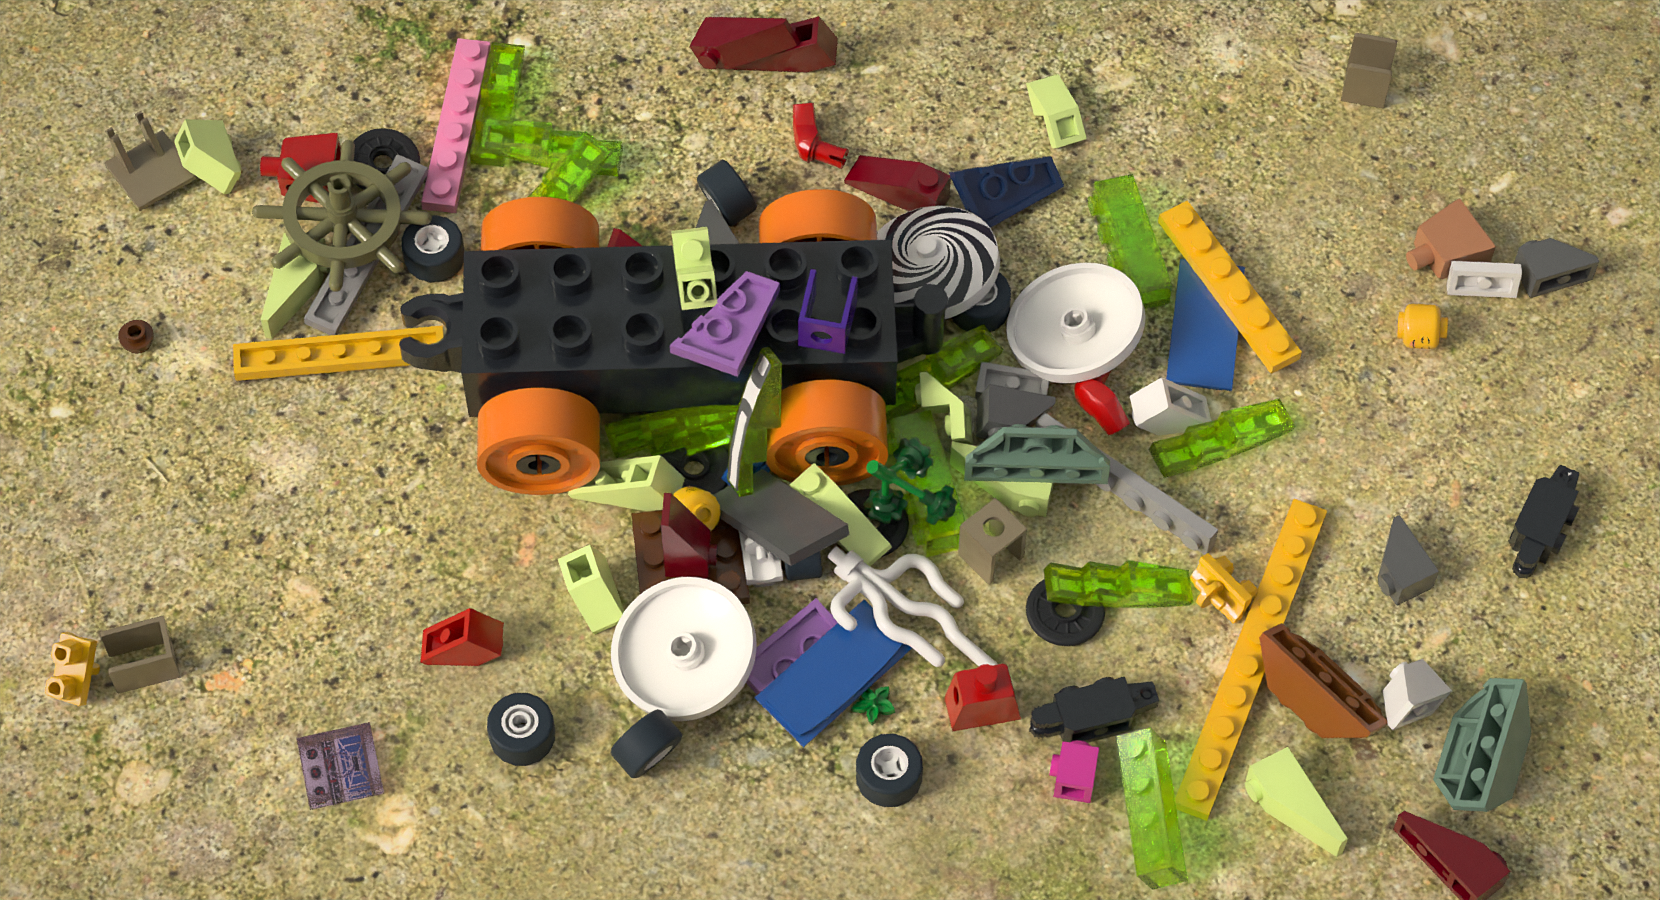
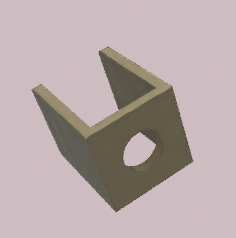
M1362 33L1354 34L1341 101L1384 108L1392 77L1391 67L1397 47V40Z
M994 498L960 525L958 554L987 584H991L994 581L996 555L1007 548L1019 561L1024 558L1027 528ZM987 521H989V531L995 537L989 536L984 532L983 526Z
M164 615L100 632L109 657L160 644L165 645V654L109 668V675L117 693L181 678L172 637Z

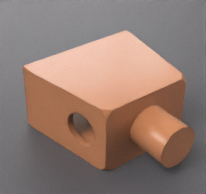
M1459 198L1418 227L1414 240L1415 249L1406 253V259L1414 271L1428 265L1437 278L1445 279L1448 278L1451 261L1491 263L1496 246Z

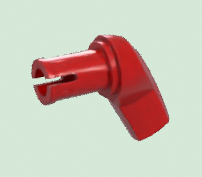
M814 102L793 104V133L799 157L807 163L818 160L843 169L847 161L844 156H848L849 149L822 141V137H820L817 129Z
M1112 370L1099 377L1076 382L1074 387L1075 398L1080 407L1095 418L1108 436L1130 424L1117 396L1105 385Z

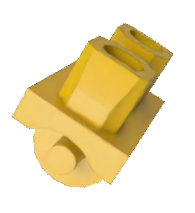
M1207 553L1201 556L1197 569L1189 578L1201 592L1196 603L1201 608L1212 604L1234 624L1242 618L1247 607L1258 593V588L1250 580H1243L1238 583L1231 576L1234 572L1233 563L1225 555L1214 559Z
M61 632L60 641L52 646L51 658L56 664L54 676L46 681V695L77 706L87 704L91 675H97L100 671V665L94 662L97 646L96 640L79 637L70 632Z

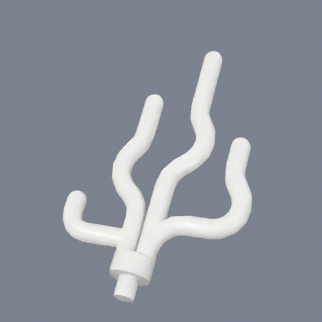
M836 546L829 553L827 558L837 565L834 573L845 582H848L834 596L830 609L833 618L844 629L852 631L857 627V620L846 611L845 606L860 592L871 602L875 622L883 634L893 641L909 645L933 666L941 667L944 665L945 657L914 631L895 625L889 618L885 599L905 614L926 616L938 621L948 640L978 666L983 664L998 665L996 661L959 630L955 619L946 609L929 602L912 601L890 584L909 568H916L926 575L931 588L943 600L954 608L962 607L964 603L963 597L944 581L938 567L930 559L923 555L905 554L898 558L890 567L879 570L867 565L853 550L845 554Z

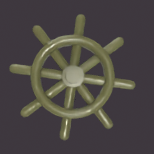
M345 140L342 143L340 161L322 163L307 171L292 158H284L281 165L295 181L291 184L285 195L283 206L256 205L252 209V214L255 218L283 219L285 233L291 244L272 258L271 263L276 269L283 268L301 255L316 265L330 268L329 288L334 292L340 291L343 287L344 269L360 267L376 259L383 262L392 272H402L404 264L389 250L398 236L401 224L427 225L432 220L431 214L426 211L401 210L400 199L394 185L411 172V165L407 162H402L384 175L369 165L354 161L355 144L352 140ZM352 183L366 187L364 191L355 197L351 194ZM323 186H328L329 193L323 188ZM311 194L323 207H301V205ZM377 197L381 198L386 207V210L362 209ZM298 220L322 222L305 233ZM360 222L383 224L373 235ZM331 231L333 232L332 246L318 242ZM352 233L361 243L346 247L347 235Z

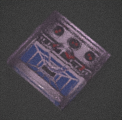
M370 722L296 738L310 810L384 794Z

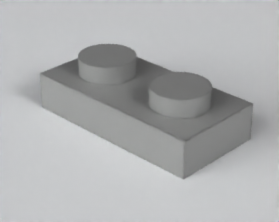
M981 362L975 398L978 399L989 384L1047 395L1050 381L1042 379L1028 369Z

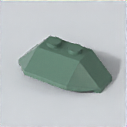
M1023 424L1000 427L966 456L964 481L1108 484L1110 460L1075 428H1064L1059 425L1028 427Z
M1489 678L1483 685L1484 689L1472 696L1453 715L1433 778L1453 810L1489 812L1513 798L1531 737L1527 683L1524 679Z

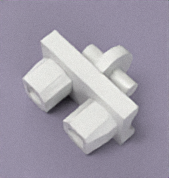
M739 531L747 585H753L757 588L772 586L775 582L783 581L780 558Z

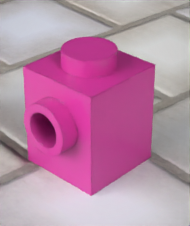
M1078 740L1070 743L1062 741L1060 755H1052L1049 776L1056 777L1053 797L1085 803L1091 802L1099 747H1093L1087 742Z

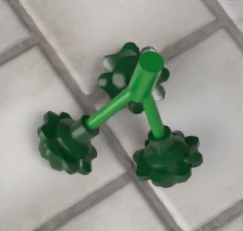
M912 437L910 440L907 438L900 440L899 448L893 452L894 458L898 461L890 468L876 460L868 462L866 466L867 472L882 480L880 490L872 489L869 498L863 504L864 509L868 510V517L870 519H877L884 524H889L892 519L898 521L902 518V512L907 508L908 502L903 499L904 494L901 490L890 488L892 483L919 497V502L927 506L928 515L926 522L931 525H935L939 520L947 522L956 511L955 506L958 504L957 500L952 497L954 488L945 485L935 493L927 489L922 491L897 477L896 472L900 470L904 471L910 479H914L916 476L920 478L927 476L928 468L933 465L934 461L930 457L931 448L922 444L919 438Z

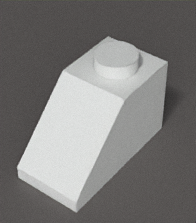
M1161 377L1130 396L1133 409L1132 418L1136 426L1158 436L1202 431L1213 427L1206 397Z
M1423 659L1409 664L1406 661L1402 662L1390 673L1389 676L1392 680L1383 689L1388 726L1395 730L1431 716L1452 692Z

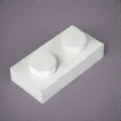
M1451 261L1446 285L1447 295L1516 298L1522 276L1521 264Z

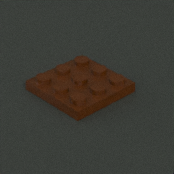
M662 510L631 513L639 592L642 594L658 583L680 577H665L661 532ZM719 518L718 524L711 531V544L718 545L717 565L710 566L708 580L716 582L731 591L742 605L750 604L749 587L746 582L739 531Z

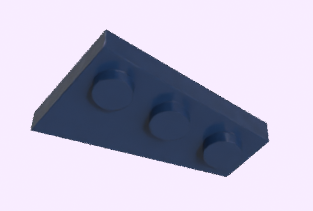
M1051 156L949 171V175L965 210L981 218L990 228L1064 187Z

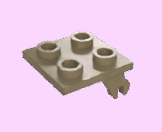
M139 111L135 114V118L140 125L145 142L126 152L118 134L115 135L113 128L110 127L105 130V133L116 156L105 161L104 164L137 209L142 211L198 179V177L183 167L177 148L165 132L161 130L154 133L148 119L144 118L142 111Z

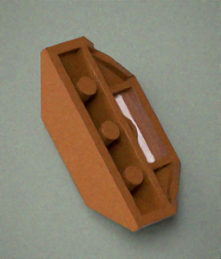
M1282 623L1261 634L1259 640L1268 689L1277 696L1282 705L1290 708L1303 720L1305 726L1310 731L1318 734L1321 738H1367L1388 725L1387 718L1382 715L1381 709L1373 697L1320 648L1302 636L1291 633L1290 628Z

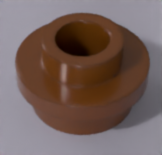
M132 320L121 327L118 339L125 350L139 354L150 348L154 340V332L149 323L143 320ZM135 333H140V335L136 337H131Z

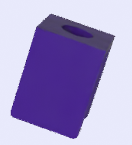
M811 269L798 320V346L845 354L857 304L858 277L852 276L841 323L811 318L816 298L817 270ZM813 332H825L832 338L822 339L815 336Z

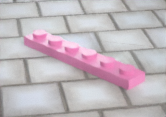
M457 39L421 201L423 210L456 213L491 53V45L488 41Z

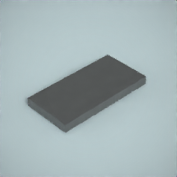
M763 469L739 481L738 491L731 485L714 494L720 504V519L790 566L850 535L847 523Z

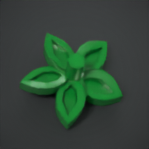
M889 686L880 687L875 693L870 688L861 695L863 700L853 705L851 711L855 713L867 712V719L872 726L878 720L879 713L882 715L896 713L894 706L888 700L890 695Z

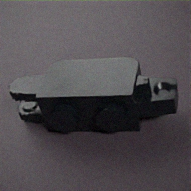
M1559 465L1550 479L1547 477L1536 479L1508 540L1512 550L1518 552L1512 569L1514 570L1513 573L1519 578L1527 579L1531 577L1538 562L1546 564L1551 552L1559 554L1567 536L1561 533L1564 524L1572 526L1580 508L1574 505L1579 491L1575 490L1579 472Z
M1125 676L1116 679L1104 677L1092 685L1080 688L1075 685L1068 686L1054 694L1052 703L1044 704L1042 707L1038 706L1031 711L1032 717L1029 732L1034 735V738L1038 737V739L1060 735L1063 742L1069 743L1076 740L1089 743L1125 734L1131 729L1136 715L1158 707L1159 697L1153 681L1127 684Z

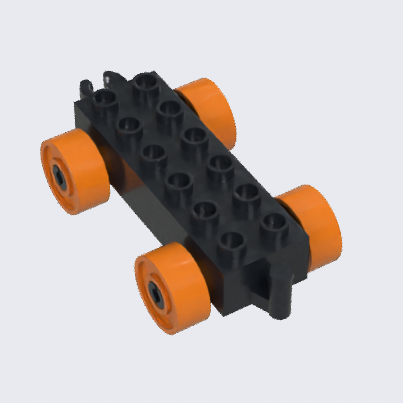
M828 189L804 190L785 195L769 204L762 212L759 219V243L710 244L717 299L746 271L780 283V291L737 377L670 353V345L678 337L682 338L692 328V323L700 315L704 317L713 308L681 309L673 245L599 247V224L594 215L587 209L576 203L559 198L526 197L503 203L491 210L484 218L481 226V251H464L463 293L455 295L426 294L416 296L402 304L400 311L405 327L414 328L424 321L436 320L446 327L445 336L440 341L432 344H425L412 337H405L401 339L399 346L402 360L415 368L461 373L469 417H478L477 469L487 482L510 492L528 495L558 494L580 488L593 480L600 469L599 414L672 412L711 407H740L747 383L761 354L771 364V368L760 389L753 409H765L766 463L769 469L778 477L793 482L815 463L837 486H842L871 477L872 475L866 470L869 461L876 460L883 465L886 464L888 460L886 405H896L897 364L922 354L932 355L940 351L943 347L945 311L948 305V296L942 287L935 284H925L915 293L913 304L894 303L891 240H877L875 212L861 198L846 192ZM811 269L817 270L816 298L811 318L841 323L852 276L858 277L857 304L845 354L798 346V320ZM813 332L815 336L822 339L832 338L825 332Z

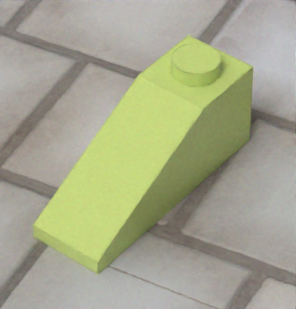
M286 233L283 234L279 252L291 244ZM324 238L318 241L319 243L326 245ZM301 255L283 268H274L261 316L265 338L273 339L321 286L324 272L329 273L330 268L316 265Z
M953 441L950 465L964 475L966 456L978 446ZM973 481L1011 510L1018 511L1028 517H1046L1054 483Z
M661 455L600 462L599 472L593 480L580 488L569 491L568 495L573 499L642 511L662 510L664 493L674 494L682 488L685 478Z
M815 463L788 485L848 524L850 535L836 542L846 553L853 550L867 565L872 566L892 548L891 544Z
M1288 747L1249 766L1245 788L1254 802L1258 801L1266 813L1337 857L1343 854L1348 838Z

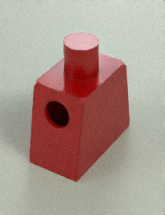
M338 133L285 138L282 141L280 157H261V176L277 177L281 195L285 197L295 179L283 169L281 165L282 160L290 157L305 171L322 163L340 161L341 146ZM323 186V188L329 193L328 186ZM311 194L305 199V201L319 203Z
M983 664L978 668L963 670L954 674L944 698L952 732L1021 720L1007 664Z

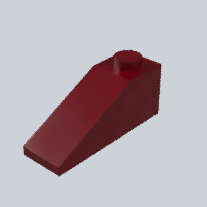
M820 16L791 23L790 25L800 40L798 46L733 68V70L807 73L836 65L838 38Z
M705 17L689 47L704 69H733L799 45L800 40L787 18Z
M860 155L844 179L845 184L908 212L923 207L945 206L950 199V175L921 162Z
M664 493L661 532L665 577L709 579L710 566L717 565L718 545L711 544L710 529L672 493Z
M1403 811L1398 815L1393 830L1459 900H1487L1504 886L1511 871L1499 853L1491 851L1484 843L1407 811Z

